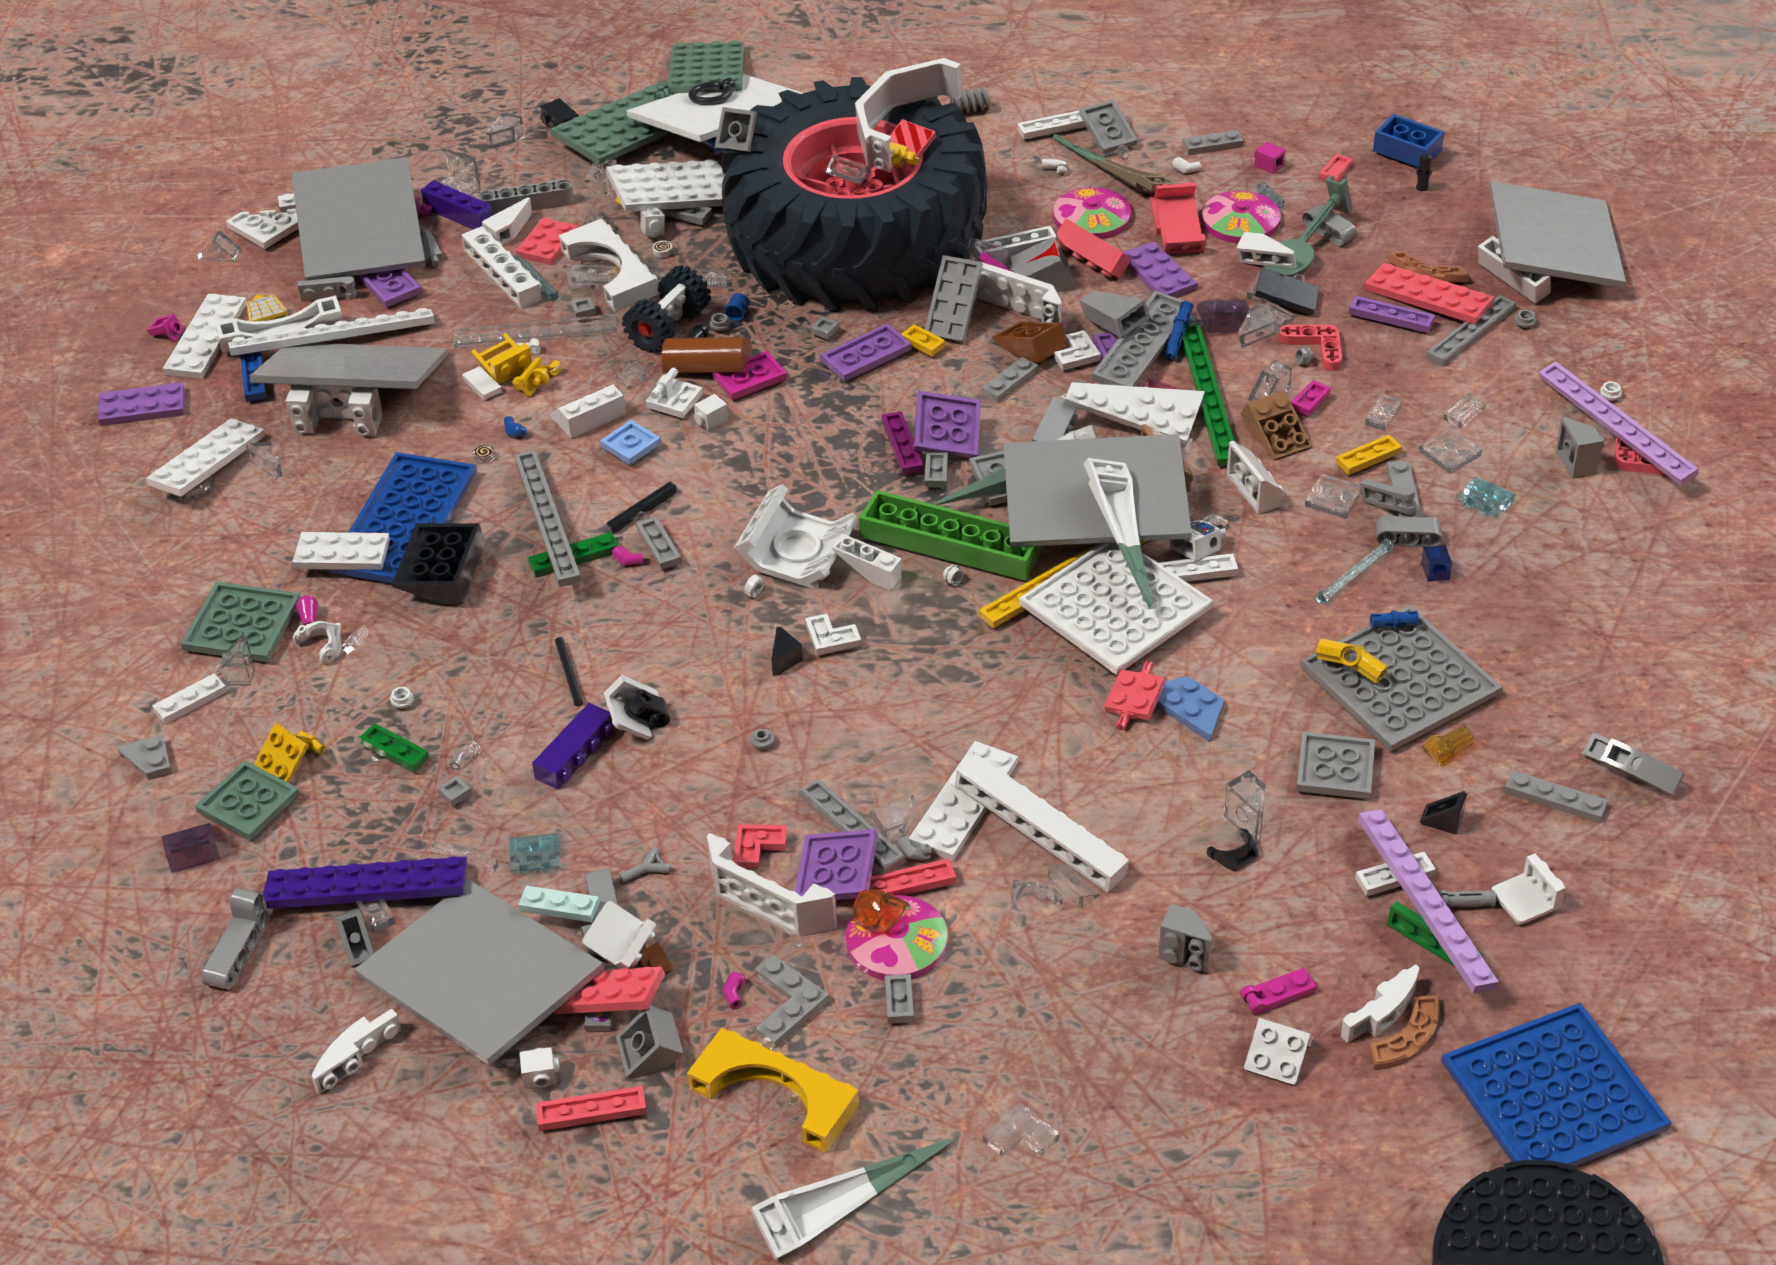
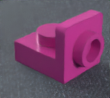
M174 314L157 318L147 329L151 336L166 334L172 342L176 341L185 330Z

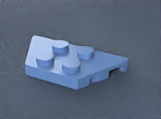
M1185 676L1166 681L1156 707L1210 742L1219 720V714H1221L1224 706V699L1191 677Z

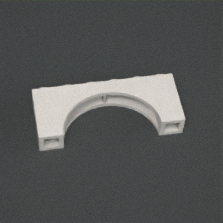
M602 219L559 235L561 250L570 261L588 257L601 258L611 261L621 269L613 281L603 286L606 303L614 312L632 306L639 300L642 301L643 299L658 295L657 286L659 282L655 274L652 275L649 272L646 264L640 262L638 256L631 252L629 246L624 244L620 236L615 234L611 226L607 225Z

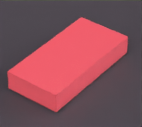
M1335 154L1319 173L1318 179L1326 181L1329 175H1332L1334 181L1339 182L1353 165V159Z

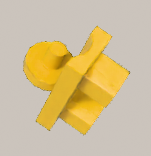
M535 358L531 364L525 365L523 374L515 377L513 380L516 390L523 391L526 397L532 396L540 385H546L549 381V373L542 366V359Z

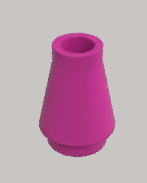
M302 596L296 604V609L304 626L317 620L319 603L313 596Z

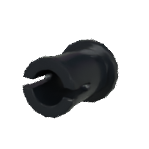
M704 324L696 325L693 328V332L687 338L707 337L709 330Z

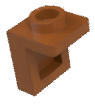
M659 942L653 945L649 943L648 946L645 944L639 951L642 956L638 961L641 968L662 967L665 974L673 969Z

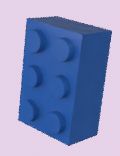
M1393 114L1375 131L1373 151L1419 168L1421 155L1429 154L1433 161L1442 151L1445 132Z

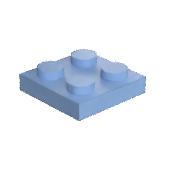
M630 420L600 440L603 449L627 464L632 465L661 444V438L633 420Z

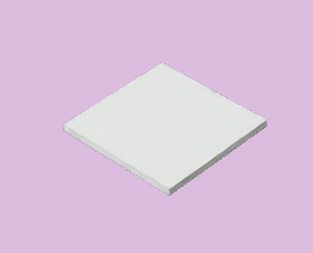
M1106 542L1099 544L1020 597L1019 605L1118 675L1120 670H1125L1212 609L1214 601L1141 551L1153 600V605L1149 609L1117 542Z

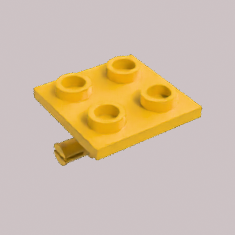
M275 723L254 765L290 783L306 750L313 749L318 754H323L326 747L318 742L317 737L307 734L304 730H300L297 734H292L279 723Z

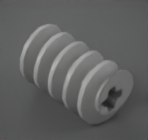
M981 87L980 90L974 88L973 92L970 88L966 92L962 89L963 96L959 100L950 97V103H955L960 107L961 111L965 108L967 113L970 107H972L974 112L977 106L980 107L981 111L984 110V105L987 106L988 110L990 109V97L986 87Z

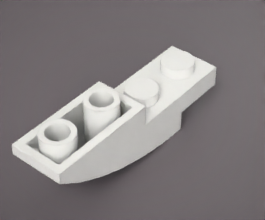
M1414 965L1408 970L1404 969L1390 981H1384L1379 984L1375 991V1000L1369 1001L1362 1009L1356 1013L1348 1014L1343 1019L1341 1037L1349 1043L1367 1031L1374 1037H1377L1387 1030L1409 1005L1417 985L1419 967Z
M392 1008L371 1022L362 1017L329 1046L312 1074L313 1083L319 1095L364 1066L361 1058L363 1055L372 1052L377 1046L402 1031L398 1015Z

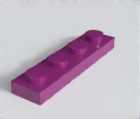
M902 411L881 415L882 424L902 475L922 472L923 463L918 451L913 450L914 440Z

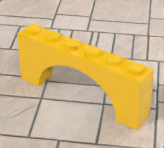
M722 1027L687 1072L689 1089L710 1099L725 1087L748 1080L769 1081L789 1089L799 1097L808 1112L802 1125L803 1143L824 1153L828 1152L859 1107V1092L852 1085L839 1082L826 1073H820L809 1068L805 1063L791 1060L781 1052H774L765 1048L759 1042H752L737 1032H730Z

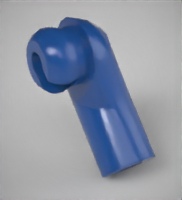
M507 416L504 418L505 432L508 436L523 438L527 435V428L522 426V424L514 423L513 417Z

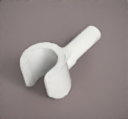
M536 338L531 339L530 343H526L530 348L531 354L537 355L540 353L541 347L538 346L539 341Z

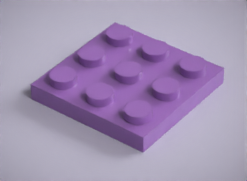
M918 391L913 450L948 452L950 456L964 458L977 457L981 400Z
M876 830L805 835L795 892L803 896L814 883L822 888H828L835 893V900L868 897L878 840Z

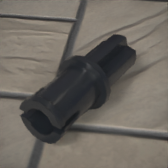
M1429 154L1420 156L1419 168L1416 171L1418 176L1416 189L1418 191H1427L1429 187V177L1432 175V157Z

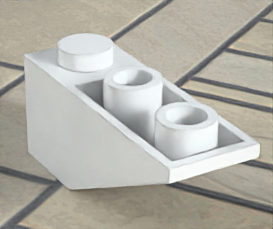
M528 197L482 221V227L487 232H490L493 238L502 245L513 240L532 215L530 198Z
M845 534L832 547V550L874 585L891 591L901 579L902 558Z

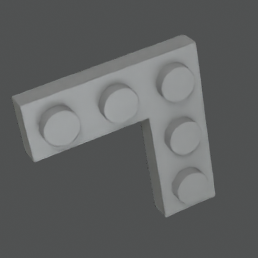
M774 954L755 969V974L758 978L788 999L756 1027V1034L776 1048L829 1002V994Z

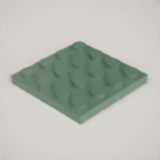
M215 582L181 642L182 650L269 662L296 611V604L301 595L295 592Z

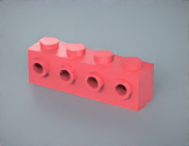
M1068 219L1064 220L1056 234L1061 249L1069 252L1071 249L1074 251L1073 256L1081 261L1086 258L1088 260L1086 264L1096 270L1098 266L1101 267V273L1109 278L1114 275L1120 279L1132 260L1124 252Z

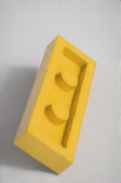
M1386 435L1336 456V464L1347 475H1350L1400 454L1402 446L1390 435Z

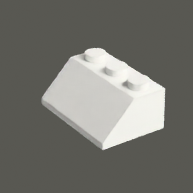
M611 385L556 409L550 413V416L572 439L626 415L624 395L614 385Z
M1234 441L1229 442L1227 476L1257 514L1282 507L1283 488L1276 483L1272 474L1264 468L1260 459L1256 458L1250 450Z

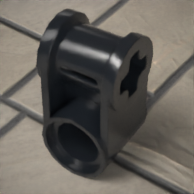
M639 689L636 692V697L624 705V711L630 718L651 725L654 728L665 727L670 722L665 699L653 695L644 689Z

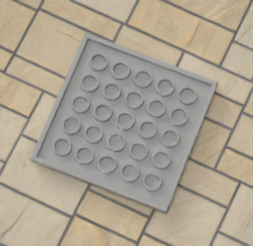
M1409 605L1397 612H1409L1416 610L1411 605ZM1418 613V626H1399L1397 629H1392L1391 627L1372 629L1369 625L1337 641L1361 645L1368 653L1389 666L1387 673L1377 684L1351 666L1317 659L1316 652L1301 659L1300 667L1390 752L1502 693L1503 687L1420 613ZM1354 649L1349 654L1353 662L1357 659V653Z

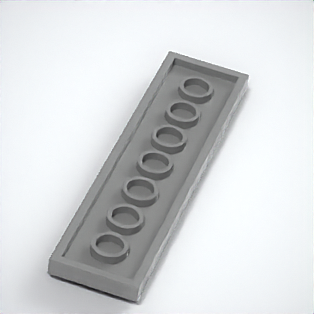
M1154 291L1146 302L1150 318L1124 337H1119L1093 371L1091 380L1104 385L1135 387L1168 343L1174 327V317L1177 316L1183 300Z

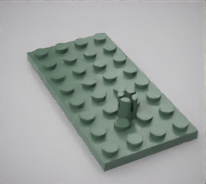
M665 80L659 81L657 84L645 87L638 92L631 93L624 98L617 99L610 104L603 105L596 110L589 111L582 116L575 117L568 122L551 128V136L598 165H601L671 134L672 132L628 118L626 110L677 93L668 94V82Z

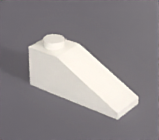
M1244 232L1236 247L1239 263L1292 269L1297 267L1294 251L1264 234Z

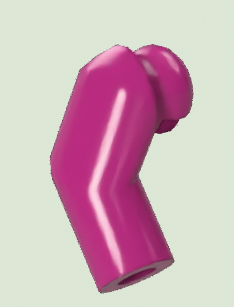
M414 197L417 214L422 216L430 215L432 206L430 204L427 206L426 203L421 205L420 199Z
M617 546L612 551L613 557L623 566L643 564L642 553L631 554L622 546Z
M738 972L728 975L722 989L731 1009L741 1006L742 1001L737 993L738 987H743V983H746L744 974Z

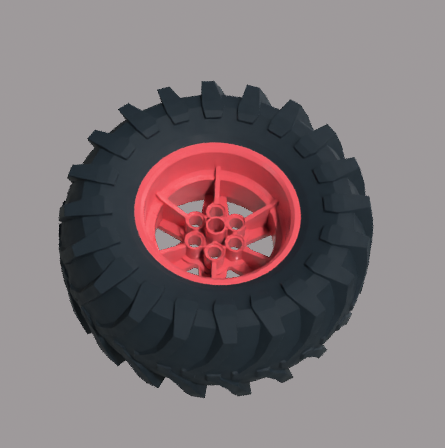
M851 77L849 86L832 87L824 80L813 82L815 86L814 91L799 94L785 90L778 93L782 100L781 103L775 106L756 105L750 109V111L757 112L750 152L732 149L724 150L722 172L725 176L722 181V203L727 235L732 251L744 272L751 271L759 286L766 291L780 286L789 301L800 304L810 296L818 298L828 310H838L842 301H860L866 310L878 309V299L896 297L908 303L916 300L911 291L922 286L935 288L943 255L970 260L968 249L975 248V242L981 241L983 236L982 220L986 215L987 177L983 146L974 122L966 121L960 107L955 103L941 105L939 99L935 96L896 106L872 129L890 136L903 119L936 132L937 137L920 157L917 166L904 163L902 168L894 166L890 173L875 167L868 171L858 137L855 103L871 86L867 85L862 77Z

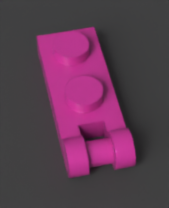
M1301 968L1256 986L1247 985L1240 990L1239 994L1245 1002L1249 1003L1248 1008L1251 1013L1258 1015L1316 993L1317 986L1305 968Z

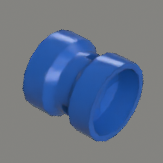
M742 293L732 295L725 308L727 317L732 321L742 320L750 306L749 298Z

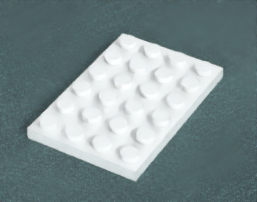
M709 159L699 162L691 160L681 163L673 161L663 164L651 163L606 167V175L625 212L646 211L648 208L662 210L723 206L722 181L725 174L722 172L718 161Z

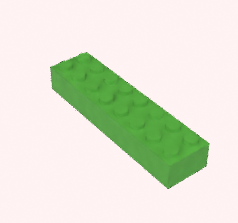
M879 490L875 491L859 517L861 538L1024 581L1027 580L1042 552V546L1010 547L1009 524Z

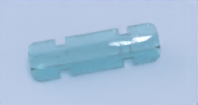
M1265 182L1258 183L1257 192L1274 201L1279 209L1285 206V200Z

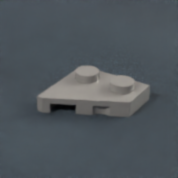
M163 735L117 746L119 755L127 758L130 764L135 769L140 770L141 774L148 780L172 773Z

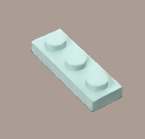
M526 886L518 906L521 912L592 922L600 902L598 896Z

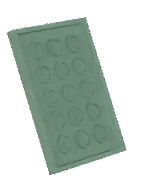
M732 40L729 43L713 41L707 44L695 42L693 44L676 43L672 45L668 94L689 93L698 84L722 82V80L728 77L734 81L735 91L742 90L744 42ZM709 89V90H704V91H701V92H715V91H720V90H719V89Z

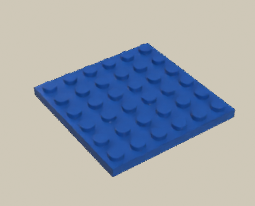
M1581 1003L1442 1055L1441 1062L1511 1162L1549 1160L1576 1167L1669 1130L1671 1126V1121Z

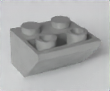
M1170 904L1160 927L1159 959L1208 974L1212 936L1196 911Z

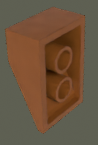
M1020 321L992 337L994 342L1017 357H1023L1035 364L1045 362L1047 357L1054 356L1056 351H1060L1068 346L1062 324L1054 322Z

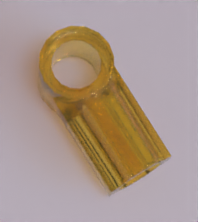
M1466 726L1459 727L1441 737L1438 734L1432 735L1425 741L1423 750L1437 764L1444 766L1453 759L1456 753L1472 746L1474 738Z

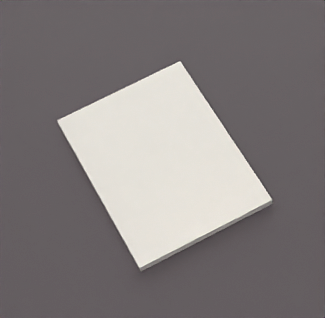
M743 74V89L734 91L728 100L718 104H696L689 99L688 93H677L626 110L628 118L698 142H703L717 137L722 107L750 111L756 105L775 106L781 103L782 100L778 93L790 90L799 94L803 93ZM720 91L699 92L696 95L699 97H714L722 93Z

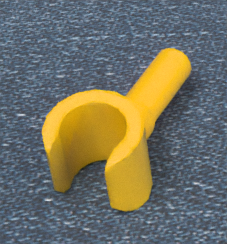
M554 360L549 366H543L548 370L549 375L553 377L562 371V369L557 368L561 364L557 360Z

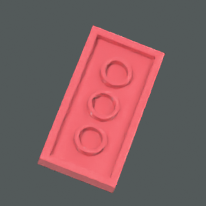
M662 967L603 970L554 1012L555 1014L648 1009L665 976Z

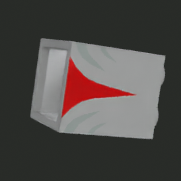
M1054 237L1010 257L1012 262L1010 269L1014 273L1051 284L1056 292L1076 289L1070 264Z

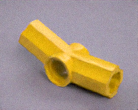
M1320 639L1317 645V659L1351 666L1376 684L1387 673L1389 666L1372 656L1361 645H1352L1327 639ZM1352 649L1357 653V659L1354 662L1349 657Z

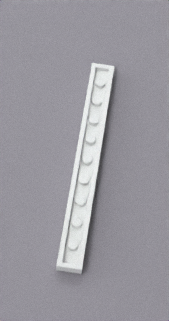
M419 308L415 312L409 313L400 311L396 315L390 316L381 314L371 319L358 318L352 322L338 321L333 325L318 324L314 328L308 329L299 327L289 332L280 330L270 335L256 334L251 338L236 337L232 341H228L231 356L434 324L435 319L431 309Z

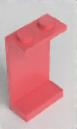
M1196 183L1156 186L1155 202L1163 248L1168 255L1204 252L1206 237L1205 234H1201L1194 196Z

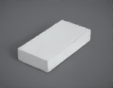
M480 366L462 374L463 380L484 401L502 393L501 386Z

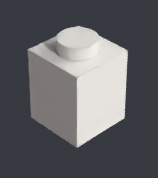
M713 394L694 404V419L698 425H702L706 430L709 431L728 421L727 404L717 395Z

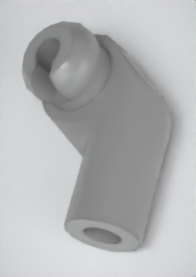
M901 837L897 841V846L910 860L926 861L931 857L932 847L929 844H921L919 847H914L907 837Z

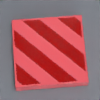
M902 119L891 133L892 140L890 142L907 146L911 152L916 153L915 157L920 158L937 135L933 130Z

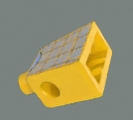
M256 295L252 301L247 302L249 321H269L288 316L286 308L275 295L267 297Z

